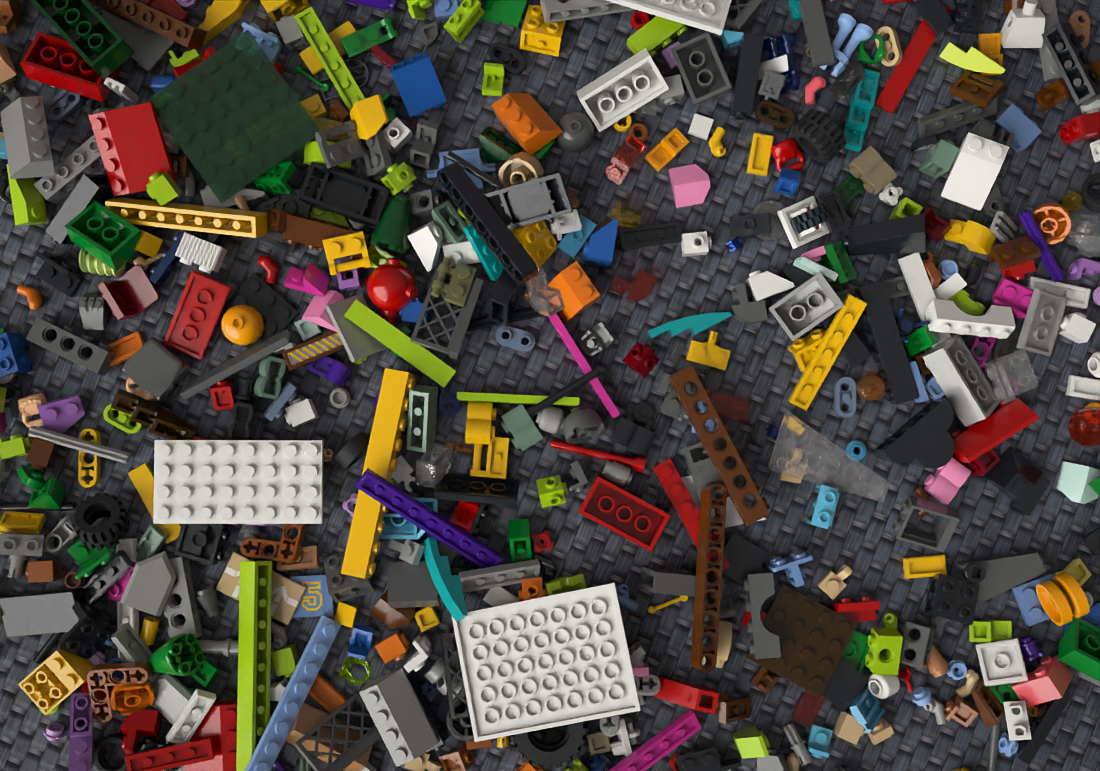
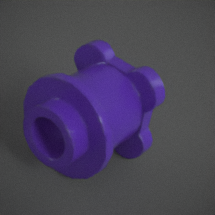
M1030 635L1019 639L1023 661H1032L1045 655L1044 651H1039L1036 644L1037 639L1032 638Z

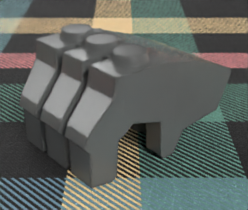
M85 293L80 297L79 310L84 330H104L107 327L108 315L110 314V309H107V301L102 297L101 293Z
M605 321L598 323V325L588 330L577 342L588 358L608 348L617 339L615 334H612V330L607 327L608 325Z

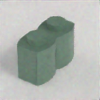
M265 356L261 359L259 364L260 376L254 385L255 395L274 400L278 397L281 390L280 379L283 377L286 369L284 359Z
M523 404L501 416L503 421L500 423L506 433L510 431L514 438L511 441L517 450L521 448L522 451H525L544 439Z

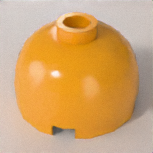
M236 305L229 308L221 321L225 337L232 343L241 346L257 342L264 331L261 313L248 305Z

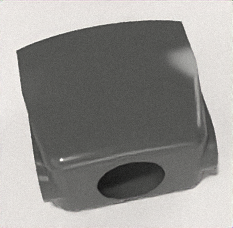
M155 337L150 338L134 353L122 368L138 386L156 396L158 401L168 399L190 369L187 362Z

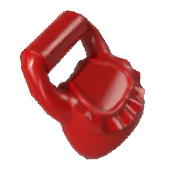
M793 137L772 146L771 152L779 172L781 171L782 163L798 157L800 161L785 168L795 171L803 168L804 156Z

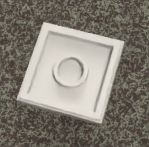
M1018 638L976 644L985 687L1028 681Z

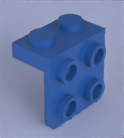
M14 332L0 334V378L13 373L25 374L31 372V360L26 353L25 341L21 334Z

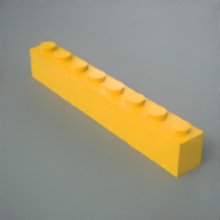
M124 197L105 201L106 208L127 222L136 225L257 238L267 233V213L171 202L161 206L158 201Z

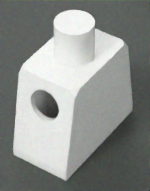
M1025 0L1023 8L1010 10L1000 32L1002 33L1001 45L1003 48H1042L1043 37L1041 34L1044 33L1045 16L1037 8V0Z

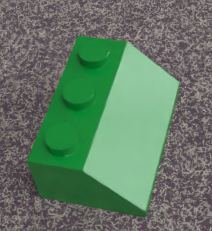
M97 201L92 202L65 225L66 231L73 243L115 271L119 270L132 258L142 233L140 229Z
M1074 617L1059 642L1058 660L1099 682L1100 628L1081 618Z

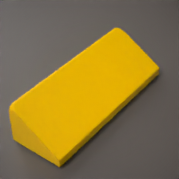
M350 21L345 22L328 34L340 56L346 54L340 39L356 32ZM311 46L300 52L299 55L313 75L324 69Z

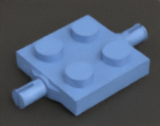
M479 148L451 151L483 172L496 171L495 163H482ZM449 151L439 152L438 169L426 170L427 179L437 177L438 170L453 163L446 158ZM465 170L478 189L483 190V181Z

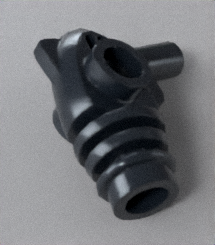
M0 384V387L7 388L4 407L10 408L12 418L19 417L17 400L23 396L21 384Z

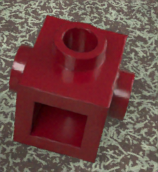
M637 342L622 361L634 372L646 378L660 359L654 354L656 350L647 343L644 346Z

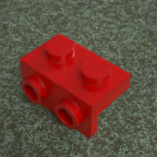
M872 596L860 597V601H852V598L839 599L840 602L833 603V611L854 622L875 621V610L880 609V601L873 600Z

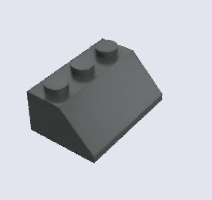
M709 32L671 48L673 57L694 105L712 102L732 93V86Z

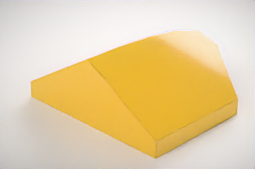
M375 95L355 102L349 113L351 120L356 125L359 139H370L389 121L381 95Z

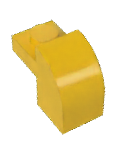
M951 219L950 224L952 228L944 236L945 240L964 244L969 251L989 255L996 236L989 228L970 220L963 222Z

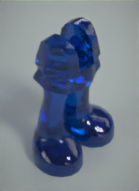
M786 33L779 37L774 36L764 39L762 51H767L770 59L780 57V44L783 54L787 55L788 71L781 74L786 75L785 79H789L793 92L799 90V70L796 68L793 52L796 33ZM785 81L782 86L780 94L786 93Z

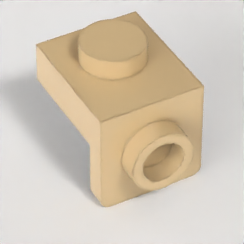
M881 717L873 731L867 734L871 742L876 745L891 737L894 731L891 725Z

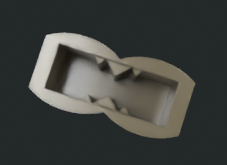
M871 146L849 164L851 174L856 178L859 177L864 182L863 186L866 191L875 195L897 177L894 170Z

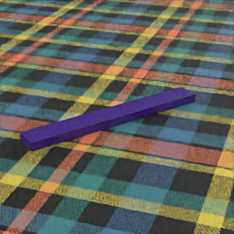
M369 468L356 482V488L481 568L498 566L502 562L503 555Z

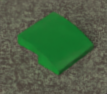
M487 0L484 7L485 13L481 19L498 25L503 23L519 28L528 0Z

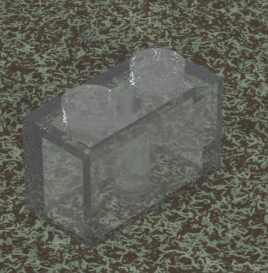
M433 443L416 462L415 483L434 488L451 469L453 448Z

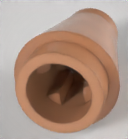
M932 645L928 668L930 674H933L934 678L949 672V664L935 646Z

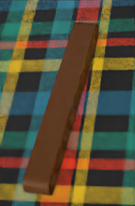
M719 483L706 484L702 488L691 664L695 669L705 672L713 671L717 664L727 490L724 485ZM713 488L716 490L715 497L712 495ZM712 509L715 511L714 518L711 517ZM711 530H712L713 533H714L712 539H711L710 536H709V533H710ZM709 551L712 552L711 560L708 558ZM708 572L711 573V579L709 581L707 580ZM707 593L710 595L708 602L705 599ZM706 614H708L707 623L704 622V617ZM706 635L707 642L703 644V638ZM703 657H705V658H706V662H705V664L702 666L701 661H702Z

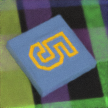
M326 574L291 576V580L307 587L292 618L334 615V600L328 593Z

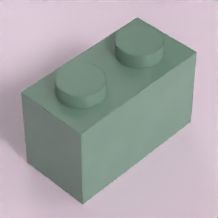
M941 139L928 149L918 171L937 179L949 171L960 148L956 147L952 141Z

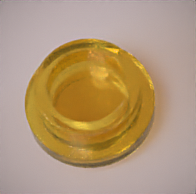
M1070 192L1062 197V204L1067 210L1078 211L1082 207L1083 198L1078 193Z

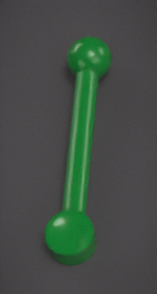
M300 65L295 67L296 73L306 76L319 85L322 91L328 92L330 90L328 84H323L305 72Z

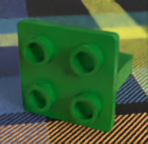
M842 241L824 247L826 254L821 256L822 260L816 263L838 274L836 281L828 282L832 288L857 278V274Z

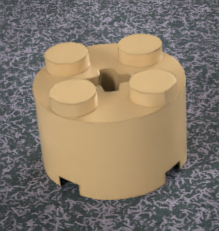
M526 152L516 153L509 157L500 168L498 174L499 181L504 185L523 182L543 175L544 169L534 156H530Z

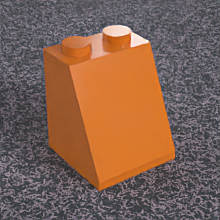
M577 261L561 271L543 289V292L565 323L589 308L600 298L599 292Z

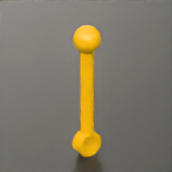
M680 595L678 598L655 607L650 606L648 612L654 614L656 610L676 602H685L688 600V596Z

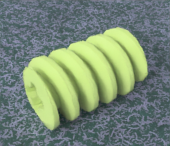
M82 248L80 250L79 266L82 272L98 273L99 275L106 274V276L117 278L124 274L126 263L119 270L115 271Z

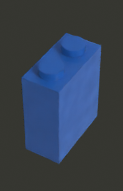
M426 51L389 67L410 117L413 115L415 117L425 113V110L430 108H439L447 101Z

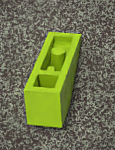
M6 164L15 226L37 225L47 222L45 202L41 193L34 186L36 183L34 177L10 179L9 166Z

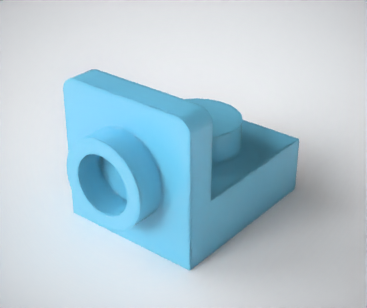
M811 723L805 745L811 756L822 759L823 756L829 758L828 747L833 733L832 729Z

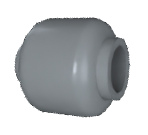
M550 405L537 413L535 423L538 424L539 430L556 434L559 428L563 429L566 417H563V410L561 408Z

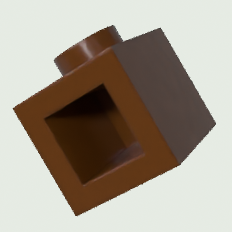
M34 438L26 462L32 463L31 467L43 471L45 467L52 469L60 445Z

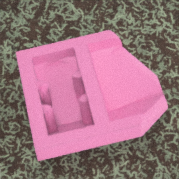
M696 164L669 169L676 209L703 204L710 189L708 174Z
M334 290L326 291L324 297L315 295L303 314L302 319L336 331L325 307L344 300L343 295Z

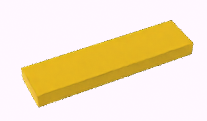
M145 463L130 471L128 475L153 518L154 474L148 463ZM156 524L169 536L165 541L166 544L178 539L182 524Z

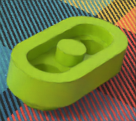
M111 404L104 409V419L126 433L136 434L144 427L140 423L133 427L130 420L131 415L118 411L119 416L116 418L114 416L116 409L111 408Z

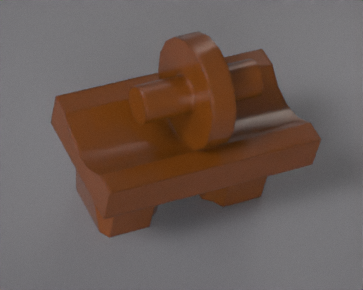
M1063 78L1034 95L1037 98V104L1041 105V110L1044 112L1071 97V92Z

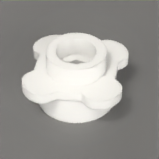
M890 182L879 194V199L894 206L898 203L897 199L903 193L901 187L893 186Z

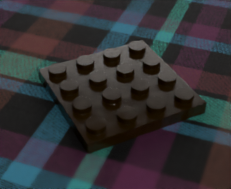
M782 584L763 622V626L768 631L779 636L781 657L755 659L754 654H750L749 649L746 658L821 698L858 623Z

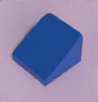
M782 167L774 191L794 196L800 183L801 172Z

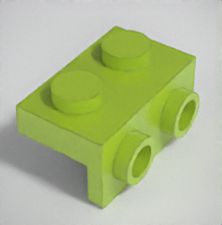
M463 0L443 26L455 41L461 43L485 13L480 7L482 3L479 0Z

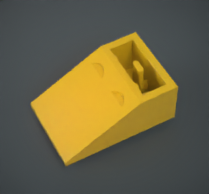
M59 648L18 685L39 709L47 715L87 681V675L94 665L88 659Z

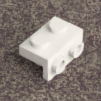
M467 237L457 244L443 238L442 248L444 257L451 259L450 267H456L457 262L465 265L481 262Z
M419 634L412 643L418 651L408 658L403 666L408 673L413 669L416 672L422 668L432 651V644L426 636L422 637Z

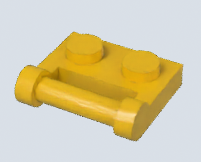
M363 231L322 240L331 276L338 275V272L360 267H372ZM362 253L363 259L335 264L334 259Z
M491 438V443L488 445L486 471L480 470L482 444H474L472 470L470 469V476L506 479L509 438Z

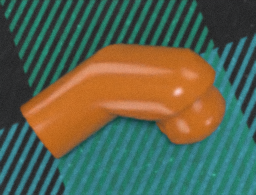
M20 284L17 288V293L27 296L30 309H40L42 304L40 292L35 288Z

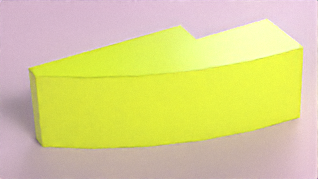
M949 42L940 54V57L946 61L976 72L1004 73L1006 70L973 46L966 53L952 42Z

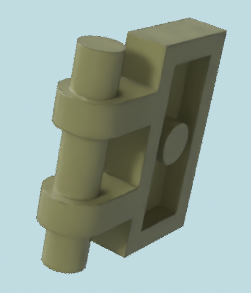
M444 257L442 263L438 266L437 278L433 280L431 295L439 297L440 291L446 293L444 301L464 307L477 268L457 262L455 269L450 267L451 259ZM446 275L452 277L449 285L444 283Z

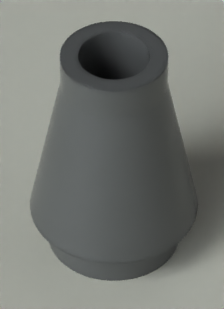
M212 585L198 589L196 591V598L206 611L208 617L219 614L216 589Z

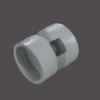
M441 656L424 676L432 684L436 683L437 689L445 696L447 695L443 656ZM455 678L453 681L452 689L460 681L458 678Z

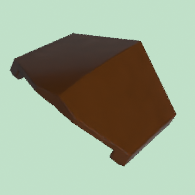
M387 589L370 613L392 630L408 625L415 615V607L390 608Z

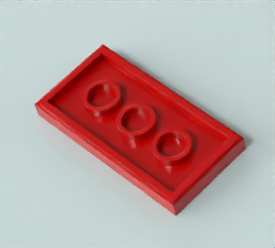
M192 270L163 344L202 360L232 286Z

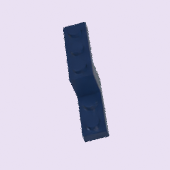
M183 230L175 236L172 247L163 253V259L160 264L152 269L150 281L159 286L165 283L181 259L175 254L184 232L194 236L193 234ZM207 233L205 241L219 246L226 237V234Z

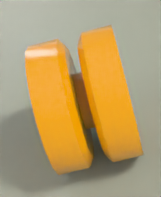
M1060 573L1053 577V582L1045 580L1036 585L1038 599L1047 615L1056 625L1063 626L1071 622L1073 617L1080 618L1090 612L1089 603L1084 591L1069 573Z

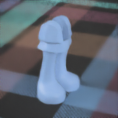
M845 13L840 14L838 18L839 30L831 44L834 58L839 60L831 74L835 77L845 70V66L849 64V59L859 43L869 40L874 33L868 25L858 24L843 52L839 51L846 37L856 24V20ZM828 65L820 66V68L825 70Z

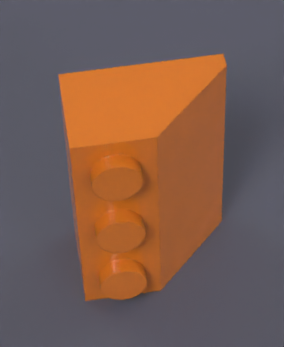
M507 93L491 105L498 120L530 156L563 133L560 127L529 93Z

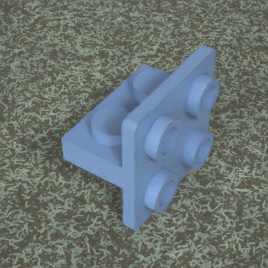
M801 550L790 552L788 557H774L770 559V563L766 564L767 568L773 572L784 569L788 582L799 587L805 585L803 579L806 577L802 566L799 567L798 564L813 560V556L806 552H801Z

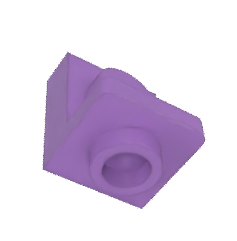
M1085 258L1073 260L1068 269L1070 274L1069 280L1080 279L1082 274L1095 276V274L1100 273V263Z

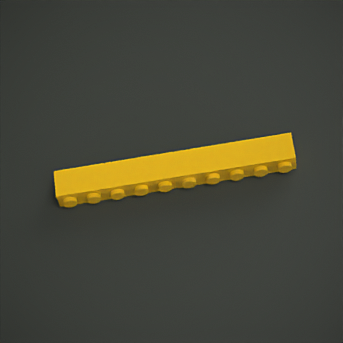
M385 368L362 472L363 475L369 468L392 484L394 483L392 475L398 466V460H396L397 452L402 447V439L400 437L402 431L406 428L405 414L409 409V390L415 386L414 375L409 372ZM360 489L358 491L341 574L367 579L371 578L376 569L374 559L380 550V542L378 541L380 533H383L385 527L383 517L384 513H387L388 507Z

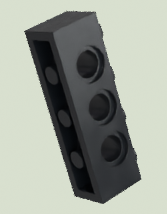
M1058 23L1041 34L1077 106L1089 105L1100 99V81L1071 24Z

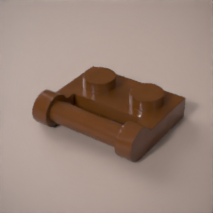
M967 69L952 85L950 94L987 108L998 94L1004 91L1006 82L1001 80L995 81Z

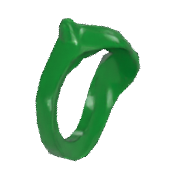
M873 34L870 38L879 40L874 60H871L864 50V45L868 40L862 41L859 45L860 57L857 61H862L869 65L881 62L883 57L888 54L885 51L884 39L876 34Z

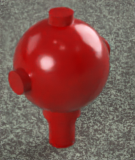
M388 258L387 263L376 267L366 279L369 298L379 308V315L395 327L397 317H399V310L406 307L417 296L418 289L413 274L409 269L400 264V259Z

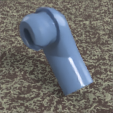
M625 584L617 586L619 605L635 612L639 603L629 598L628 586Z

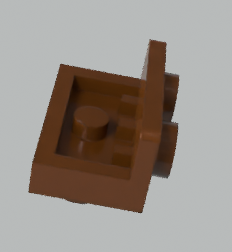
M1027 234L992 247L988 261L990 263L997 262L1001 269L1005 270L1040 257L1041 250Z

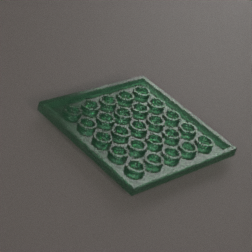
M249 30L240 34L146 100L147 102L153 101L157 116L220 203H224L314 140L315 133L320 131Z

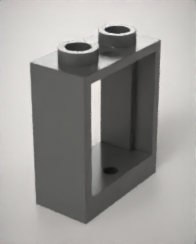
M909 495L906 502L902 503L900 515L894 520L892 529L898 540L944 553L960 517L956 508ZM914 509L943 517L935 535L906 527Z

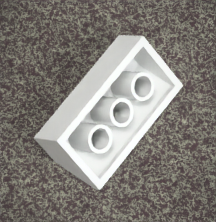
M645 48L578 90L577 95L595 126L601 132L664 93L669 87Z

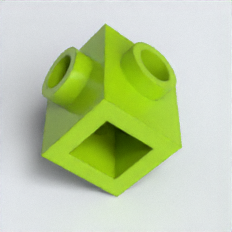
M403 162L399 166L395 163L387 169L388 174L381 181L390 189V193L394 196L401 190L404 193L413 186L411 182L416 177L411 166Z
M560 475L536 480L542 508L566 503L564 495L568 494L566 482H561Z

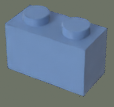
M1013 103L1004 109L992 122L995 124V132L1003 128L1005 129V134L1007 132L1014 134L1011 147L1017 153L1026 149L1042 132L1038 128V124L1025 116L1023 110Z

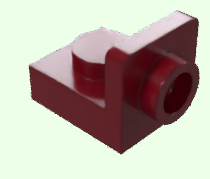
M992 448L972 462L963 463L971 471L972 476L977 477L988 473L1001 459Z

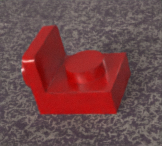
M225 378L210 387L215 411L233 409L236 404L233 392L234 379Z

